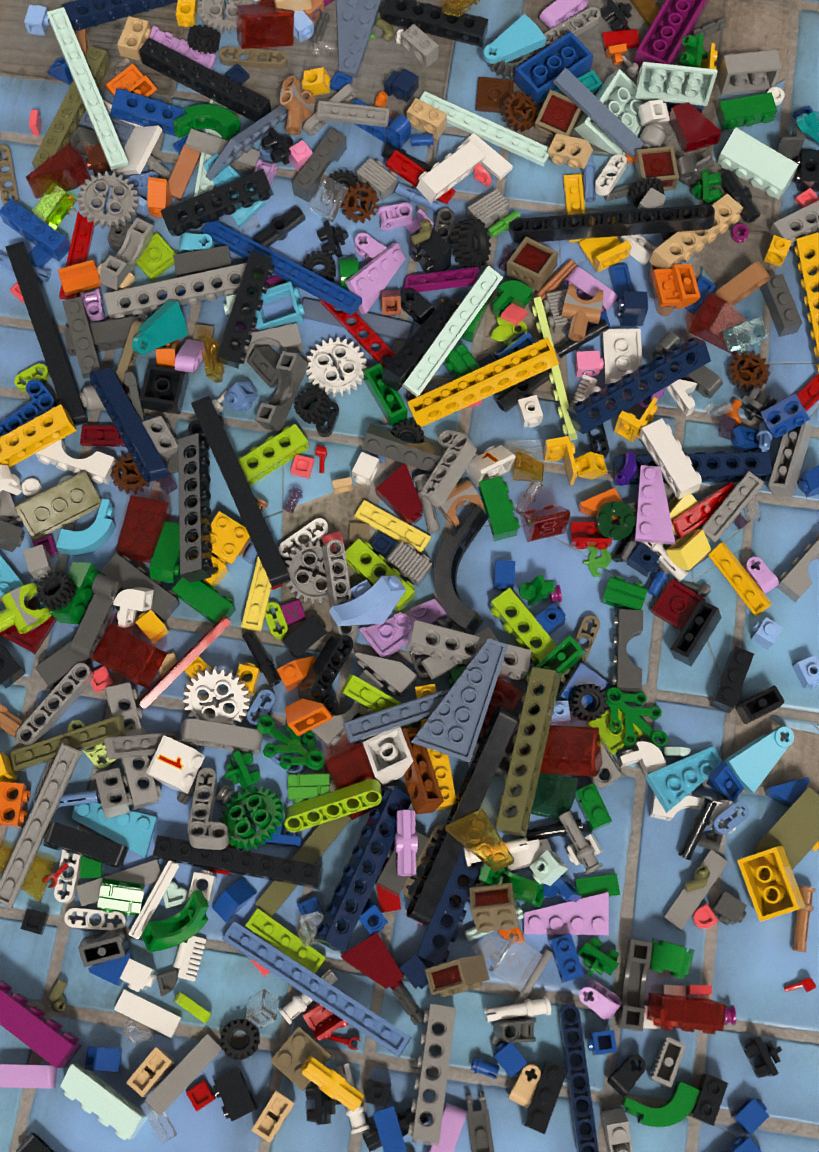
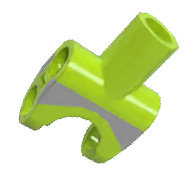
M36 583L18 587L2 597V602L6 609L0 612V632L15 625L18 632L24 634L37 628L52 616L50 614L51 609L30 610L28 608L30 599L38 592L36 591L38 587Z

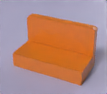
M94 260L57 270L66 296L102 286Z

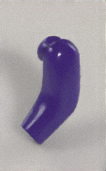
M633 451L625 453V466L615 475V482L619 486L626 485L637 472L638 466Z

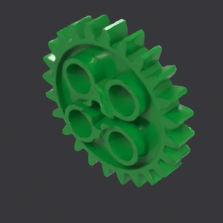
M253 786L251 792L245 788V794L243 795L238 792V798L231 797L232 803L225 804L228 809L221 810L224 817L219 818V821L228 828L229 844L234 849L237 847L241 851L244 847L247 851H250L252 845L255 849H258L259 843L265 846L266 839L272 841L271 834H278L276 827L282 826L279 820L284 819L282 812L285 811L281 806L283 803L278 796L272 793L269 788L265 790L262 786L259 790ZM245 806H247V809L250 811L251 817L258 827V831H256V828L252 824V820L246 812Z

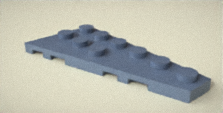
M337 0L340 73L357 78L383 0Z
M280 105L231 138L206 174V177L212 181L232 162L238 160L244 152L248 153L255 142L270 129L275 128L279 122L282 123L287 118L288 110L283 105Z
M490 638L486 640L410 743L470 763L507 651V644Z

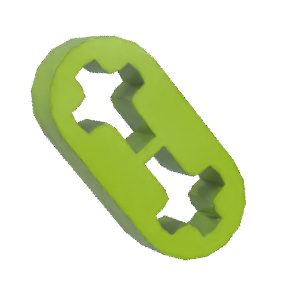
M36 364L19 373L15 377L14 383L19 391L27 392L26 385L21 383L22 380L28 383L36 379L44 383L49 379L50 373L44 364ZM41 370L43 372V375L40 376L38 374V371Z
M270 602L267 606L265 618L271 635L275 639L281 640L288 635V626L279 604ZM270 608L278 610L275 612L276 619H273L271 614H267L270 612ZM276 623H279L281 628H285L282 630V634L274 632L277 630Z
M181 991L178 992L173 1000L205 1024L212 1016L208 1010Z

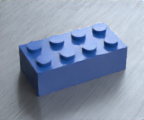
M569 32L515 68L514 82L523 92H526L528 97L531 95V101H536L535 105H538L547 98L550 89L553 91L558 89L553 81L565 67L578 78L591 69L594 55L572 32Z

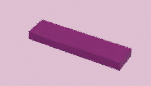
M474 267L406 276L404 290L412 289L416 292L473 286L479 278V268Z

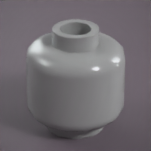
M657 123L646 125L639 137L644 143L642 148L661 147L666 134L664 128Z
M92 385L84 387L82 392L79 393L83 408L86 407L89 411L104 408Z

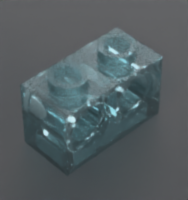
M762 316L747 320L722 331L729 352L737 351V353L747 351L749 350L747 346L756 347L763 344L762 340L769 338Z

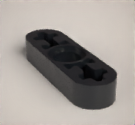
M602 423L594 428L601 432L600 437H593L591 435L592 430L588 431L586 435L591 452L600 454L596 452L598 449L597 443L600 442V448L604 450L601 455L604 456L605 460L609 453V445L604 424Z

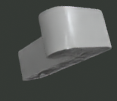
M446 430L439 435L438 441L446 452L422 489V493L433 506L438 507L445 503L477 451L476 446L464 433Z
M186 719L181 725L179 742L193 749L200 745L240 751L242 753L251 752V754H259L261 752L263 734L256 729L198 719Z
M203 768L198 772L188 823V837L190 845L194 848L222 850L228 846L229 836L228 828L224 823L211 822L217 793L216 772L212 768Z

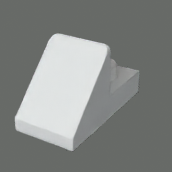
M679 379L667 386L666 389L685 417L692 414L695 408L694 399L689 394L695 391L697 383Z

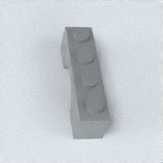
M139 218L135 219L127 231L125 241L119 252L114 257L109 255L101 266V283L115 290L119 288L152 241L154 225Z
M287 323L276 328L268 327L258 332L250 331L249 335H252L250 346L245 347L244 353H247L244 364H247V360L255 348L261 346H274L281 351L291 353L302 352V342L297 323ZM234 342L230 344V347L238 349L240 345Z
M819 534L815 537L818 541L814 545L810 543L803 551L805 553L802 559L797 557L791 564L793 569L790 572L785 571L778 579L781 583L777 588L795 603L812 584L808 574V566L813 560L819 559Z
M367 670L358 677L378 690L384 691V685ZM354 701L349 711L339 716H333V719L310 731L326 747L336 746L342 739L341 735L345 732L343 723L358 718L361 715L358 713L360 706L364 705Z

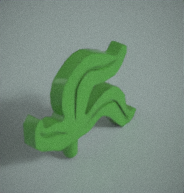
M587 547L591 554L589 560L583 561V564L588 565V569L593 577H600L601 573H598V568H606L611 562V555L605 549L601 550V557L595 559L598 550L595 547Z

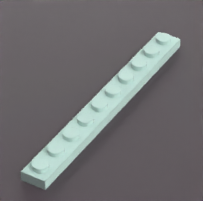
M64 7L48 11L47 17L110 169L114 170L127 166L128 160Z

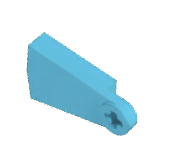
M524 14L491 44L485 47L484 60L490 64H495L502 60L507 63L544 47L546 37L539 27ZM489 52L496 53V56H494L493 54L489 55Z
M777 727L768 734H762L723 760V762L728 765L747 792L754 793L786 749L793 743L794 733L789 727ZM780 733L786 734L784 737L785 740H780V738L782 737Z

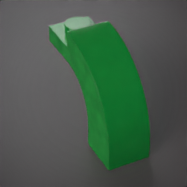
M201 104L185 108V115L173 120L174 133L178 138L189 134L190 129H210L216 131L225 140L240 133L239 118L230 110L217 105Z
M487 859L480 869V883L488 886L512 883L516 900L538 908L541 907L544 899L542 884L511 873ZM508 889L498 890L508 896Z
M201 890L193 891L185 907L176 915L165 920L148 922L141 935L148 952L162 951L177 946L194 936L204 927L209 920L206 915L209 905Z
M676 1081L670 1099L662 1106L655 1108L647 1107L627 1097H623L621 1106L626 1107V1113L635 1117L638 1116V1113L641 1114L638 1121L640 1124L650 1127H667L680 1122L689 1115L696 1105L701 1090Z

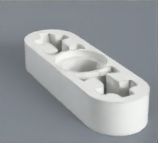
M616 154L611 157L595 182V192L598 195L605 196L610 194L626 169V156ZM614 173L615 176H607L606 174Z
M317 518L279 545L281 558L291 560L287 552L284 553L285 547L288 549L293 547L291 554L296 555L294 551L296 546H294L293 541L299 547L298 549L302 550L301 543L298 541L301 535H307L312 544L319 541L321 536L327 535V522L324 519ZM316 525L323 526V531H315ZM308 530H311L312 533L314 532V538H312V534ZM309 541L304 544L306 547H309Z
M62 850L59 868L65 863L66 859L70 861L71 854L68 851ZM73 854L72 860L76 861V864L66 862L74 868V875L71 878H65L62 873L57 878L58 882L55 886L54 896L61 903H69L75 897L81 866L80 855ZM62 880L72 882V885L67 884V891L70 894L65 896V899L60 895V891L65 890V884H61Z
M71 908L64 917L65 923L69 927L78 929L112 931L125 928L127 925L126 916L117 911L106 913L102 910ZM75 912H77L78 916L85 917V913H88L85 921L76 920L75 924L70 920V916H74ZM94 914H99L102 918L101 923L97 926H93L90 922ZM106 914H109L108 919L114 920L116 916H119V919L122 920V923L118 924L116 928L115 924L107 923V927H104L106 924Z

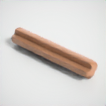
M569 260L536 293L535 298L541 296L543 302L546 293L553 292L573 271L577 264L573 260Z

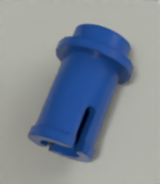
M427 132V134L411 135L412 147L426 145L430 147V145H434L433 134Z
M660 570L654 572V578L647 588V593L656 597L664 582L668 581V575Z
M480 1056L479 1058L474 1057L471 1065V1070L475 1074L478 1072L493 1079H496L500 1068L499 1065L482 1060Z

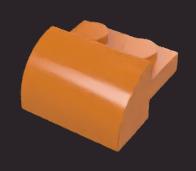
M133 63L105 85L113 97L115 96L116 88L125 89L137 95H144L147 98L157 91V88L146 75L143 76Z
M677 264L671 269H656L651 273L660 307L674 306L675 309L690 306L699 300L700 293L692 264Z

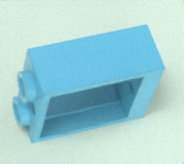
M291 281L269 288L266 294H262L261 300H264L263 304L291 295L295 313L266 322L262 307L261 311H257L255 316L258 318L256 324L258 331L265 330L268 327H281L287 323L299 324L304 322L303 315L305 310L302 303L299 304L298 298H301L298 287H294Z

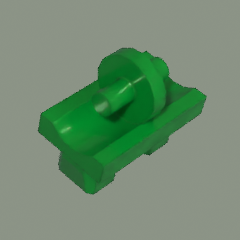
M703 34L683 37L682 45L687 48L686 52L682 53L680 62L685 64V66L701 67L702 59L708 57V53L703 51Z
M708 170L702 171V182H697V186L692 188V194L697 196L698 200L703 199L708 205L712 206L713 202H717L722 198L721 189H713V186L722 184L719 172L710 174Z
M538 575L530 583H523L519 588L520 596L525 600H529L528 606H534L540 600H545L548 594L555 591L553 580H544L543 575Z
M234 752L233 756L229 758L231 764L226 766L228 772L224 775L225 780L232 779L234 785L240 783L243 792H245V788L249 790L252 785L260 781L261 776L257 769L248 772L246 766L253 763L251 752Z
M592 937L588 943L585 942L578 952V956L585 959L583 964L589 967L587 974L590 976L594 971L600 975L603 972L611 975L619 964L617 962L619 953L610 948L606 954L599 951L602 943L595 937Z

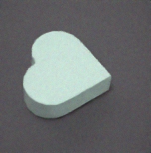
M664 747V755L689 757L691 749Z
M170 882L163 895L165 907L171 908L186 903L188 901V892L184 888H179L178 885Z

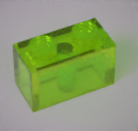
M53 182L31 212L50 227L56 229L77 200Z

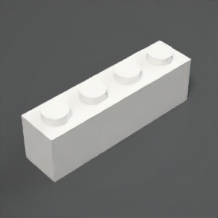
M472 141L466 145L462 144L454 154L449 153L442 163L437 162L430 172L427 173L425 171L419 177V183L416 188L432 203L474 172V167L478 163L481 165L486 156Z
M660 419L643 427L639 437L656 465L661 467V472L677 499L679 500L698 491L702 483L701 476L691 466V460L683 453L680 442L673 437L670 426L665 424L663 419Z

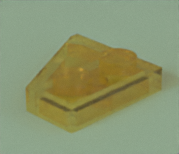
M206 333L198 334V339L204 342L205 351L201 353L205 364L206 376L215 383L223 382V364L216 362L220 344Z

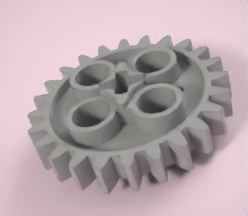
M200 0L197 8L203 25H208V28L212 27L216 30H221V34H224L225 31L231 34V30L237 33V28L243 30V24L249 25L248 20H252V14L255 13L253 0H228L227 5L226 0Z
M107 171L105 176L98 172L97 178L91 175V181L85 179V185L80 186L81 191H78L79 198H77L78 204H80L79 211H82L83 217H87L88 223L94 221V227L101 224V229H103L105 225H108L109 230H111L112 225H115L119 229V223L126 226L125 220L131 222V216H136L135 210H138L137 203H139L137 190H134V184L129 185V179L123 181V175L117 178L115 172L112 173V176H109ZM113 187L111 191V199H109L108 202V211L107 214H104L106 209V202L108 201L109 188ZM95 205L101 206L100 208H94Z
M309 541V547L302 543V550L295 547L296 555L290 553L291 561H285V564L289 566L286 569L291 578L290 582L286 584V588L292 587L290 594L298 593L296 596L297 600L304 597V604L308 599L311 600V605H314L315 600H318V603L322 605V599L329 603L327 587L324 590H319L316 587V583L319 581H323L327 585L326 578L321 576H326L325 570L322 567L324 565L323 547L320 546L319 541H317L316 546H313L312 542ZM334 546L330 548L331 553L334 552ZM311 556L315 559V562L312 565H307L304 559ZM333 564V572L339 574V566ZM299 566H302L307 570H301L299 569ZM315 569L319 570L316 577H313L312 572ZM302 574L306 575L308 581L300 583L297 577ZM336 584L335 590L341 593L342 589L339 587L340 584Z

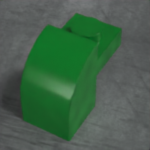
M346 257L343 260H339L341 287L350 292L345 281L359 271L358 258Z
M515 280L502 283L498 287L497 297L492 303V314L499 317L511 303L524 309L532 299L533 289Z

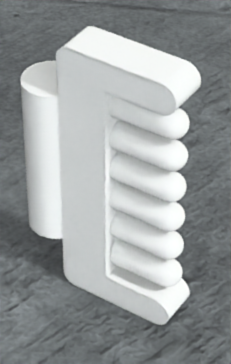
M582 375L581 384L577 388L578 392H575L576 396L573 397L574 400L571 401L569 407H573V404L578 401L587 399L590 394L601 391V388L596 386L598 380Z
M192 936L188 939L187 943L182 942L179 944L173 967L180 969L178 973L179 978L196 981V977L191 975L196 976L198 974L197 971L189 970L188 968L199 969V966L196 965H200L201 962L199 960L202 959V956L193 954V952L203 954V950L200 949L205 948V945L202 944L207 943L206 939Z

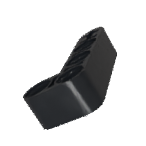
M349 635L331 636L327 640L298 690L300 699L323 703L331 714L337 711L338 701L328 690L353 649V639Z
M57 822L50 823L42 844L54 850L60 851L62 849L120 869L123 866L129 849L124 845Z

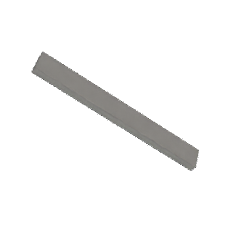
M64 743L61 744L0 880V904L13 908L82 751Z

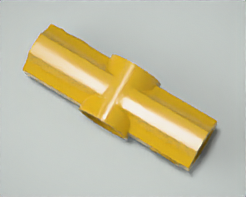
M312 1056L305 1061L300 1072L310 1081L317 1084L321 1091L332 1099H337L353 1112L360 1106L364 1095L354 1086L347 1083L344 1077L333 1069H328Z

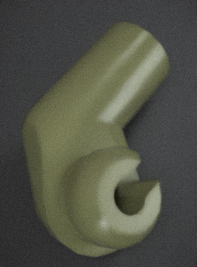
M380 18L376 26L385 32L382 36L383 39L390 42L392 37L395 36L394 28L391 24Z
M422 220L420 232L411 236V241L414 245L430 238L433 229L430 220Z
M700 865L697 868L694 880L684 882V888L687 893L706 886L710 876L707 866Z
M58 979L49 995L51 1007L55 1012H63L66 1009L62 993L68 984Z

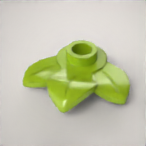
M500 316L497 318L499 326L493 330L491 339L504 342L505 345L520 332H527V325L521 321L517 326H520L522 330L516 332L514 330L516 326L505 321Z

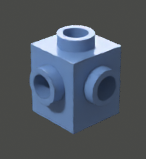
M248 381L235 383L229 388V392L224 397L233 412H246L251 409L253 402L258 398V394Z

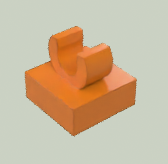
M626 44L609 46L605 51L606 59L613 58L614 66L621 65V62H623L622 56L627 52Z

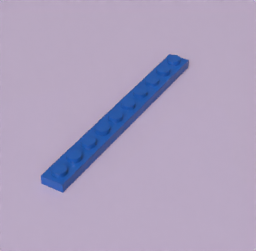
M218 221L208 222L201 230V234L210 235L213 242L220 246L228 245L230 251L247 260L251 251L273 258L272 265L275 266L274 275L288 282L291 281L293 285L351 316L362 304L361 297Z

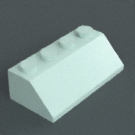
M738 128L733 130L717 162L722 168L733 171L737 177L748 181L754 187L763 190L769 196L778 200L789 187L799 165Z
M71 1064L60 1086L65 1090L63 1094L73 1101L75 1098L82 1103L80 1107L89 1114L92 1111L99 1116L97 1120L106 1127L109 1125L116 1129L115 1134L121 1139H133L149 1115L89 1069H84L85 1066L82 1064Z

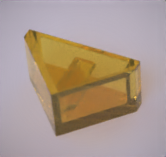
M519 451L516 452L513 480L543 482L544 464Z

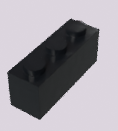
M700 600L670 648L674 659L692 667L722 618L718 607Z
M737 646L733 648L710 706L726 713H730L734 709L754 653Z
M545 1061L535 1095L522 1125L545 1134L568 1069Z

